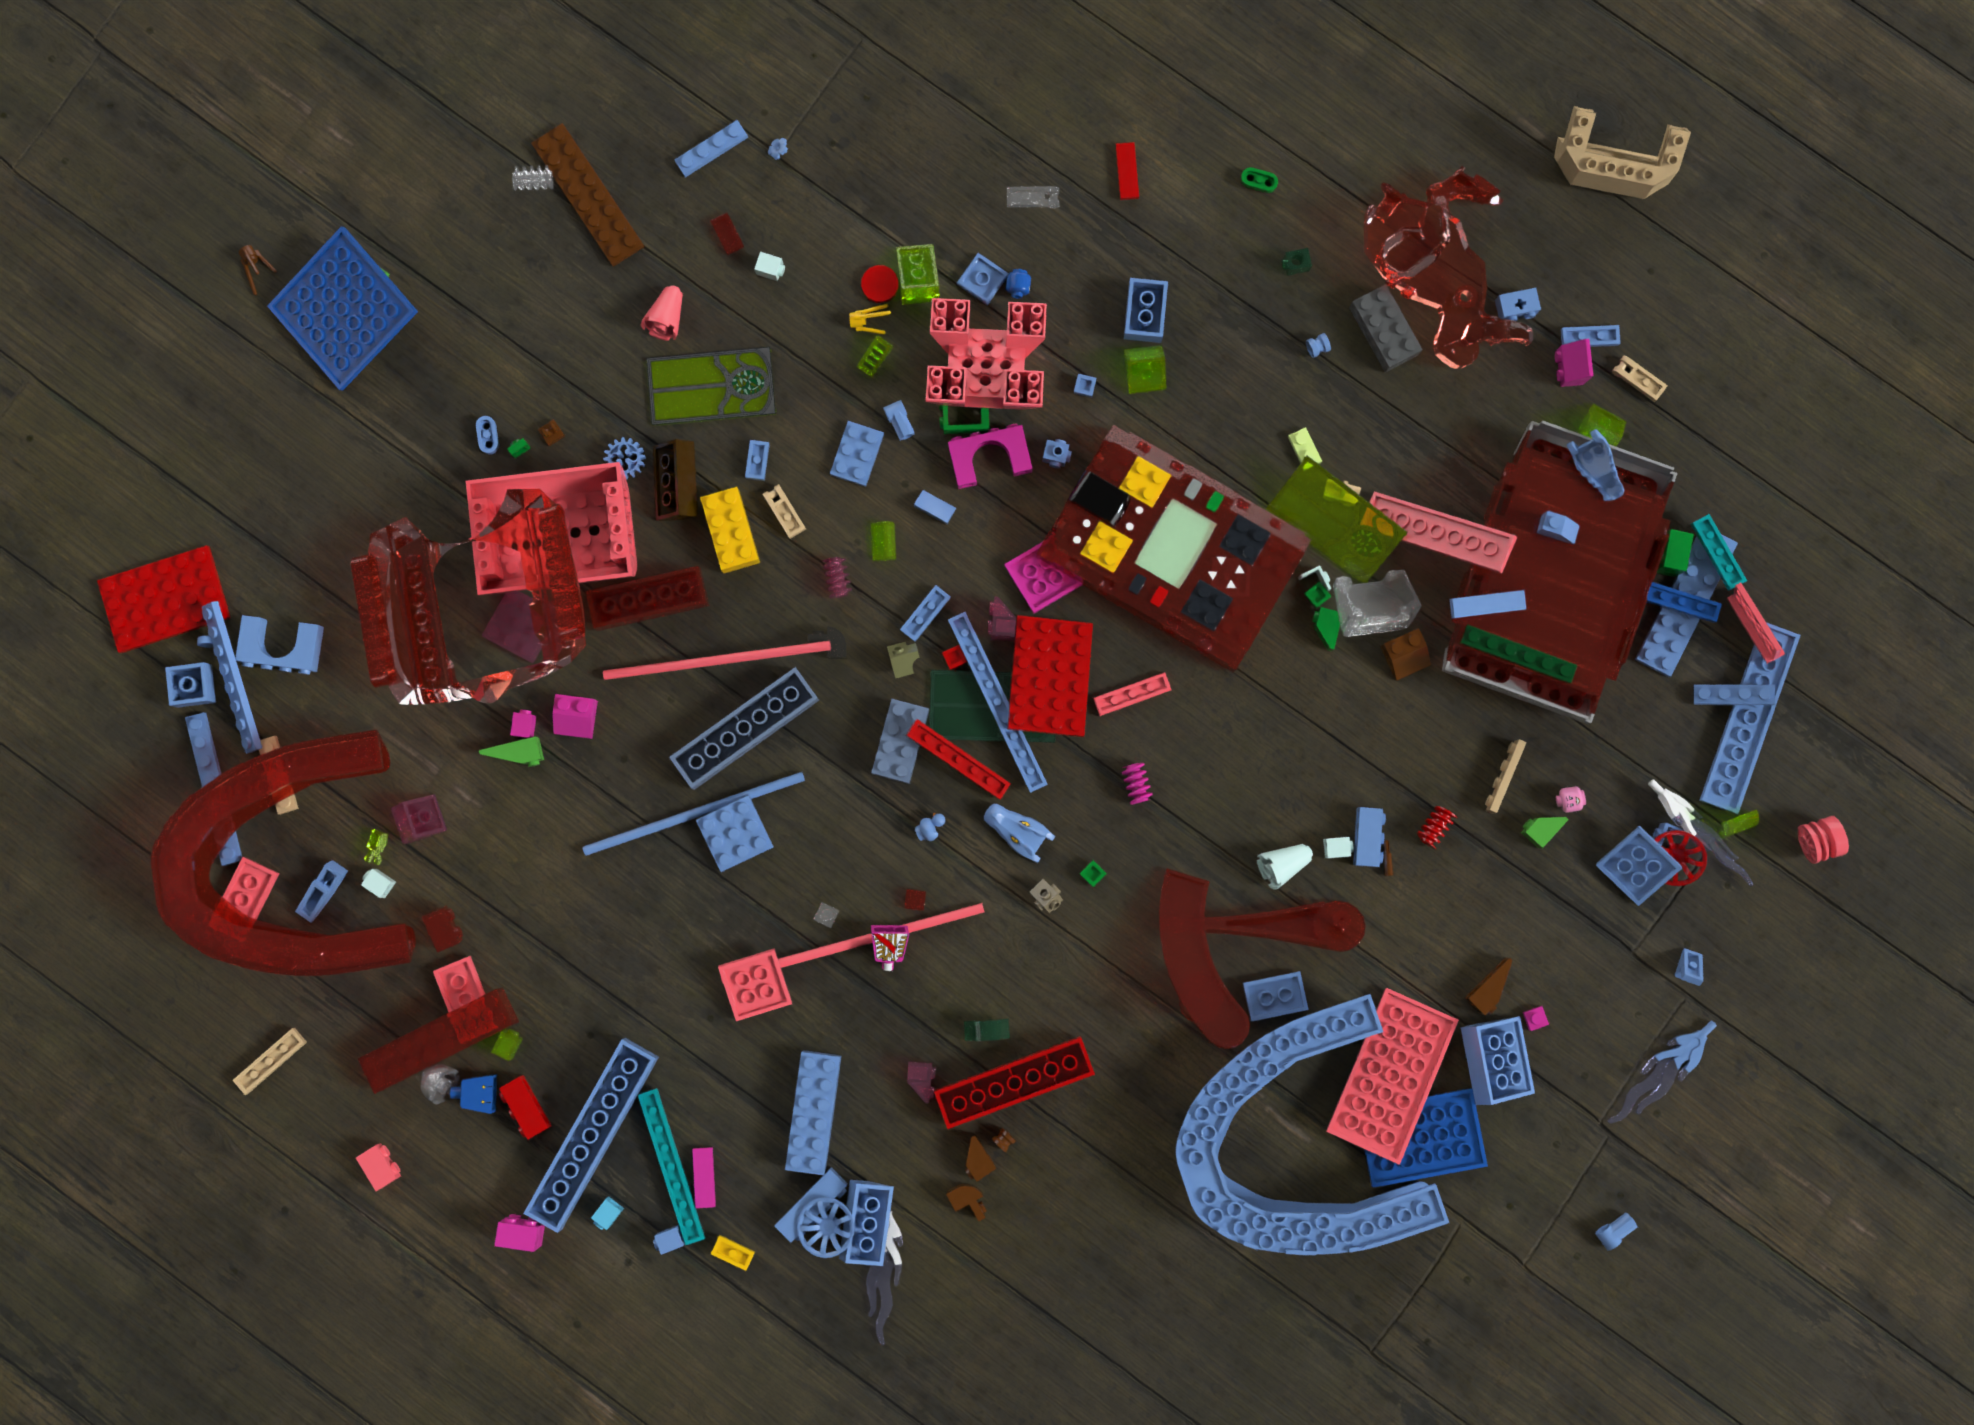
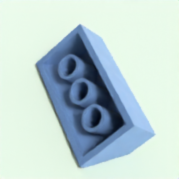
M850 1180L846 1207L852 1214L855 1229L849 1247L839 1255V1259L844 1263L883 1266L893 1186L870 1181ZM849 1220L844 1222L843 1231L850 1232ZM842 1236L841 1247L848 1238Z

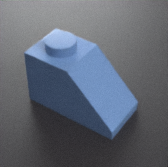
M1546 511L1541 515L1536 533L1574 544L1580 526L1566 516Z

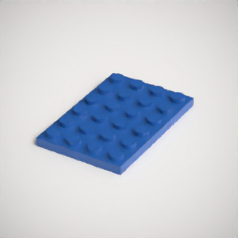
M1462 1089L1427 1097L1400 1165L1365 1150L1371 1187L1488 1167L1473 1089Z

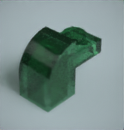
M1009 1019L964 1021L965 1041H990L1010 1038Z

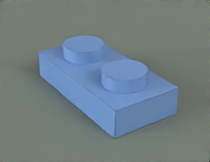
M750 440L745 473L746 479L765 481L769 442Z

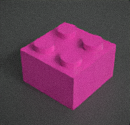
M509 1214V1217H505L498 1222L495 1246L534 1252L542 1246L545 1226L530 1217L527 1220L521 1219L520 1215Z

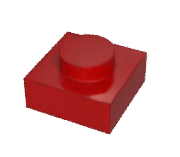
M960 645L942 652L950 670L967 663Z

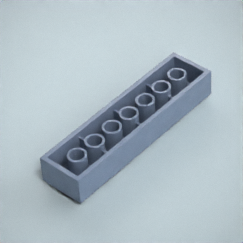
M795 667L669 758L691 789L695 790L817 703L819 699Z

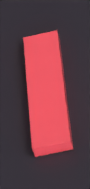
M1164 672L1097 696L1093 700L1099 716L1169 692L1172 689Z

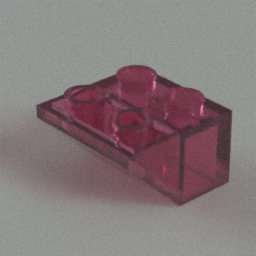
M994 596V602L990 601L989 615L993 616V621L989 620L988 634L991 635V640L1014 641L1016 617L999 597Z

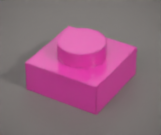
M1542 1006L1522 1012L1529 1031L1549 1025Z

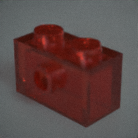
M447 905L425 913L422 916L437 953L462 941V930L459 926L456 927L454 922L455 915L451 908L448 909Z

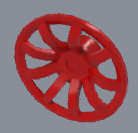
M1680 830L1668 831L1658 835L1654 840L1658 843L1661 839L1667 837L1670 846L1663 848L1682 866L1683 871L1689 878L1678 881L1677 872L1673 876V881L1668 880L1665 884L1684 886L1696 881L1703 874L1707 864V853L1702 842L1694 835ZM1672 835L1684 836L1681 844L1674 843ZM1689 838L1698 845L1693 849H1685ZM1700 851L1702 853V861L1689 857V855ZM1686 863L1699 866L1698 872L1693 875Z

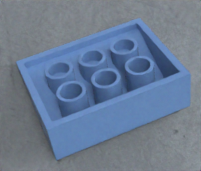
M1520 1016L1461 1027L1476 1105H1493L1535 1094Z

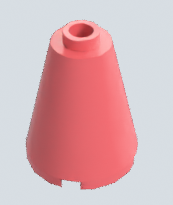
M665 287L642 319V329L645 330L647 328L651 336L665 341H669L670 338L676 339L683 297L678 287Z

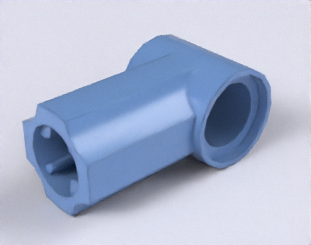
M901 400L883 407L900 441L914 435V430L907 418V412Z
M1624 1213L1611 1224H1606L1599 1228L1595 1234L1607 1251L1620 1245L1621 1239L1635 1230L1637 1225L1628 1213Z

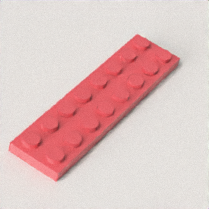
M1375 491L1370 500L1373 506L1407 531V534L1401 540L1402 542L1499 573L1503 572L1517 539L1516 535ZM1367 507L1361 524L1373 527L1372 519L1377 513ZM1377 518L1376 524L1379 532L1384 536L1393 538V526L1385 519Z

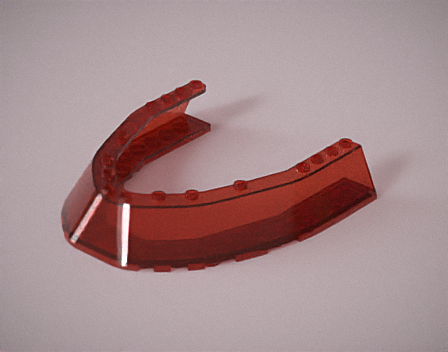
M378 730L314 739L274 749L227 770L191 794L167 820L163 827L164 829L158 839L155 840L152 848L151 868L156 905L165 924L184 942L208 957L242 968L266 973L322 976L411 963L416 945L414 929L406 925V923L337 935H325L278 926L256 920L241 912L215 891L209 876L214 860L234 832L244 823L271 806L315 783L386 772L391 763L390 755Z

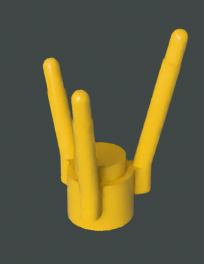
M888 304L850 313L851 328L856 327V331L885 334L883 330L863 327V325H866V318L890 315L891 311L870 313L887 308Z

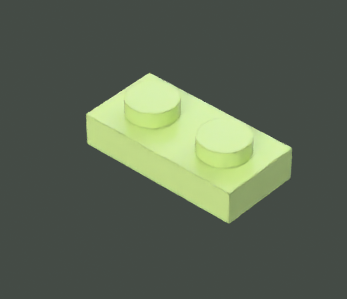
M1306 427L1288 436L1300 463L1307 455L1318 464L1322 462ZM1308 461L1304 465L1303 470L1311 468L1314 465Z

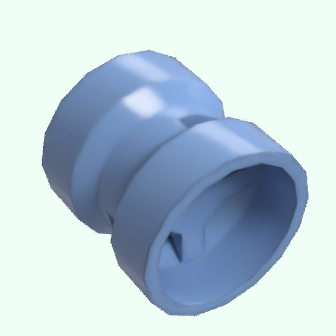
M1325 333L1318 335L1316 339L1306 340V346L1312 358L1319 356L1320 352L1326 353L1331 351V345Z

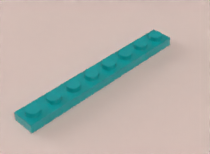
M658 1089L638 1095L685 1245L703 1240L705 1235Z

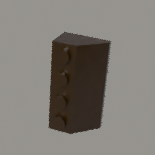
M674 439L653 446L656 521L686 520L697 517L694 441Z

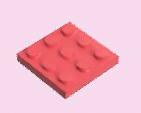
M775 948L718 966L736 1021L792 1004Z

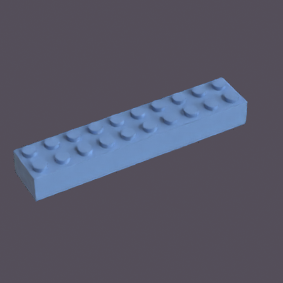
M627 1038L620 1041L523 1214L557 1233L563 1229L659 1056Z

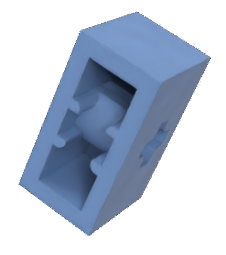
M1536 288L1502 294L1495 299L1500 322L1506 321V323L1517 321V318L1522 317L1531 319L1536 317V314L1541 310Z

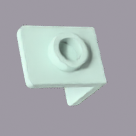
M1320 566L1298 577L1301 580L1316 572L1324 588L1327 591L1331 589L1329 584L1330 578L1326 571H1322Z

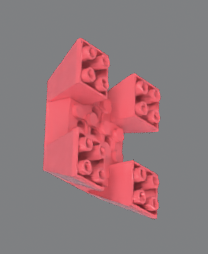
M932 298L930 334L949 356L948 367L928 366L926 402L958 407L1021 410L1042 408L1044 371L1024 370L1025 358L1045 340L1047 304L1008 302L1007 330L970 329V300Z

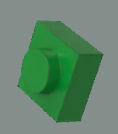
M522 438L514 440L507 449L516 459L531 447Z
M1320 582L1304 594L1315 609L1331 597Z
M1094 860L1080 872V875L1092 887L1107 874Z

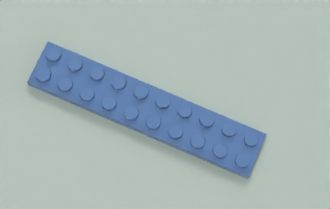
M1769 623L1767 625L1782 647L1785 655L1766 664L1754 644L1740 685H1775V705L1732 706L1699 800L1734 814L1739 813L1800 638L1799 634Z

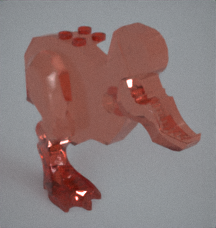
M1463 166L1445 180L1431 184L1426 189L1427 202L1402 196L1390 184L1383 182L1381 189L1385 197L1378 207L1370 204L1366 209L1364 217V253L1386 280L1385 283L1389 287L1399 289L1401 291L1400 294L1406 299L1411 298L1438 309L1440 320L1432 347L1435 355L1454 369L1467 367L1477 359L1479 354L1478 341L1479 343L1482 341L1489 342L1490 346L1502 343L1503 341H1511V343L1515 341L1516 344L1520 341L1521 345L1525 343L1528 346L1533 341V331L1529 326L1514 320H1502L1497 316L1488 315L1484 311L1487 292L1485 262L1470 249L1462 224L1459 219L1450 213L1448 203L1457 198L1477 202V204L1498 206L1501 205L1503 200L1498 196L1501 192L1498 188L1477 174L1474 177L1467 175L1463 172L1465 170ZM1461 294L1467 296V302L1461 299Z

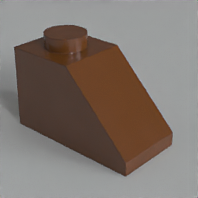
M973 1134L970 1140L966 1160L967 1169L965 1171L971 1180L974 1178L977 1182L994 1171L996 1165L976 1135Z

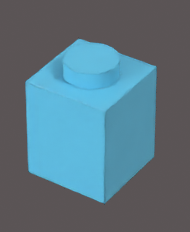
M607 1197L591 1219L594 1220L595 1226L602 1230L603 1228L607 1230L624 1208L612 1198Z

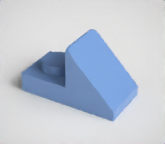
M1684 948L1675 977L1700 986L1703 982V955Z

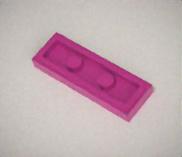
M713 1147L693 1148L695 1208L716 1207Z

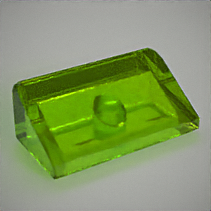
M882 521L871 523L873 561L896 560L894 522Z

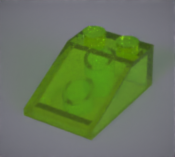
M933 244L896 247L902 305L932 302V298L940 299Z

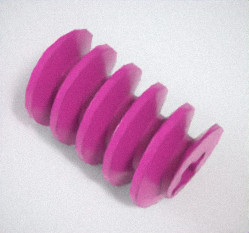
M1144 763L1122 767L1126 768L1122 775H1128L1124 782L1130 783L1126 790H1132L1128 797L1134 798L1130 805L1149 801L1148 798L1153 795L1152 792H1146L1150 785H1144L1149 780L1147 777H1142L1146 773V770H1140L1145 765Z

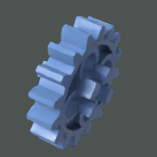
M622 437L621 442L615 439V445L608 444L610 451H604L608 455V457L603 458L605 462L615 463L612 459L617 456L620 459H617L616 462H620L623 468L625 464L621 459L624 458V454L621 452V449L626 446L625 454L628 457L625 459L628 465V469L624 471L626 480L628 475L634 478V472L636 471L641 473L639 467H645L642 460L646 459V456L641 454L644 450L643 448H638L640 445L638 442L633 444L631 438L626 442L625 438ZM633 455H637L636 460L633 461L630 459L633 457Z

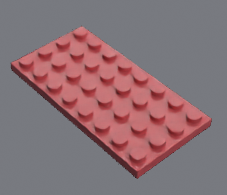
M1385 988L1376 1009L1383 1032L1364 1038L1326 1132L1400 1165L1459 1020Z

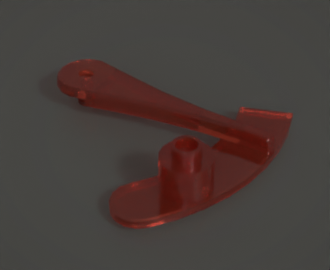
M1166 869L1159 907V931L1164 962L1171 983L1178 995L1181 1013L1188 1020L1194 1022L1205 1037L1217 1047L1229 1049L1242 1044L1248 1036L1250 1023L1247 1014L1232 997L1214 966L1208 948L1206 933L1268 938L1337 952L1353 949L1359 945L1364 937L1366 925L1363 915L1355 906L1343 901L1328 903L1323 901L1263 913L1205 917L1206 896L1210 881Z

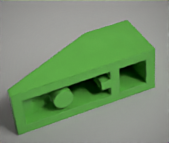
M536 736L479 750L481 755L525 765L528 764V767L537 766L540 764L539 761L544 760L540 739Z

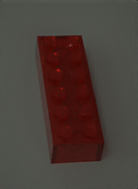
M699 566L586 591L592 624L596 631L709 606L703 574Z

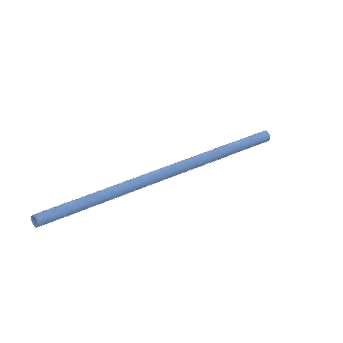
M802 772L583 846L584 854L587 856L701 817L747 795L753 799L805 781Z

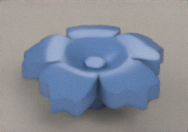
M784 138L774 140L771 143L772 146L769 147L768 155L777 160L780 158V154L787 153V140Z

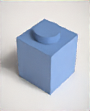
M679 1225L657 1233L653 1240L656 1251H660L661 1255L685 1245Z

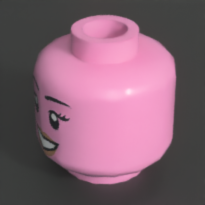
M1577 786L1562 788L1559 791V796H1556L1557 807H1561L1565 813L1582 810L1583 805H1586L1584 791L1580 790Z

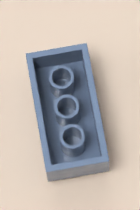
M891 699L872 769L873 775L910 784L920 745L905 735L916 719L926 725L929 708Z

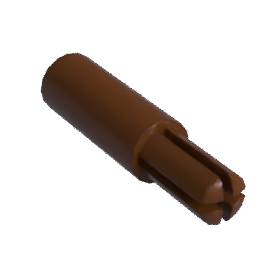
M1384 840L1385 876H1392L1393 866L1389 840Z

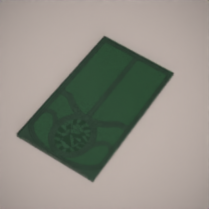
M931 670L929 725L931 729L947 740L1005 741L972 671ZM994 672L1010 703L1012 672ZM1022 731L1027 742L1055 743L1056 740L1055 734Z

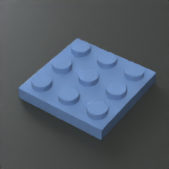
M749 795L696 819L720 872L774 847Z
M1638 826L1596 863V866L1638 906L1682 869V866L1641 826Z

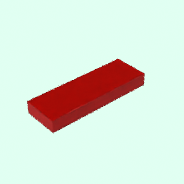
M1117 143L1115 147L1120 200L1139 199L1135 143Z

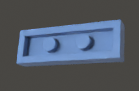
M1619 325L1564 327L1561 329V342L1564 345L1589 338L1590 347L1618 346L1620 344Z
M935 585L900 631L916 642L951 597Z

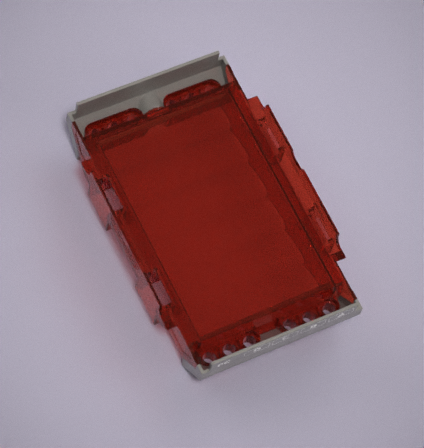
M1531 421L1513 454L1515 455L1513 462H1507L1500 481L1494 487L1483 519L1485 521L1484 526L1516 535V542L1502 573L1470 563L1468 571L1464 573L1456 598L1465 597L1471 579H1474L1476 582L1471 596L1524 590L1526 609L1452 618V622L1456 623L1449 645L1445 648L1442 671L1580 722L1591 724L1606 678L1616 681L1622 665L1626 663L1647 602L1648 591L1655 579L1669 538L1667 531L1671 521L1662 518L1677 473L1673 472L1674 467L1609 444L1618 478L1625 491L1621 497L1615 500L1604 501L1603 495L1599 492L1598 488H1594L1588 482V479L1583 477L1581 472L1577 470L1575 464L1569 462V459L1573 460L1567 444L1574 441L1577 446H1580L1593 438L1546 421H1541L1540 423ZM1533 447H1538L1540 449V452L1534 450ZM1551 453H1555L1558 458L1551 456ZM1623 479H1627L1630 484L1623 482ZM1641 485L1646 486L1648 490L1642 489ZM1502 491H1506L1507 494L1500 514L1497 515L1495 511ZM1546 511L1566 516L1577 523L1580 527L1575 543L1570 544L1536 533L1541 515ZM1468 624L1578 665L1572 683L1562 682L1460 644L1465 626ZM1459 658L1465 659V668L1459 665ZM1478 664L1484 667L1483 674L1478 673L1476 669ZM1496 671L1501 672V681L1495 678ZM1532 684L1538 687L1537 694L1531 691ZM1550 691L1556 693V700H1552L1549 697ZM1569 697L1575 702L1573 707L1567 703Z

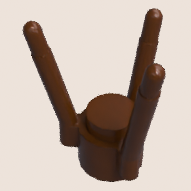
M251 245L242 247L238 253L242 258L240 261L244 266L254 295H257L248 265H251L255 274L259 275L255 265L258 261L257 258H259L272 272L276 273L277 271L261 255L259 250H254Z

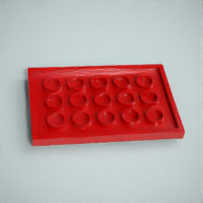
M207 545L97 580L118 653H124L207 626L202 614V606L210 602L218 601L224 620L231 618L210 547Z
M1017 616L1007 730L1084 737L1093 623Z

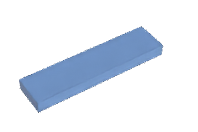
M1524 590L1449 599L1452 618L1526 609Z

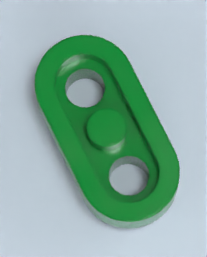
M1249 167L1242 172L1241 183L1250 189L1272 193L1277 188L1278 178L1273 173ZM1247 177H1252L1253 181H1248ZM1265 182H1270L1271 186H1266Z

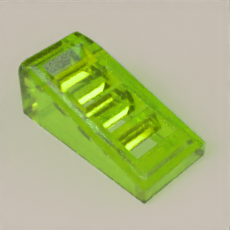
M877 335L856 367L870 377H873L894 345ZM880 343L885 346V351L878 347L877 344ZM874 349L877 350L882 354L881 357H879L872 351ZM869 355L878 360L877 363L868 358ZM865 361L873 366L872 370L864 365Z

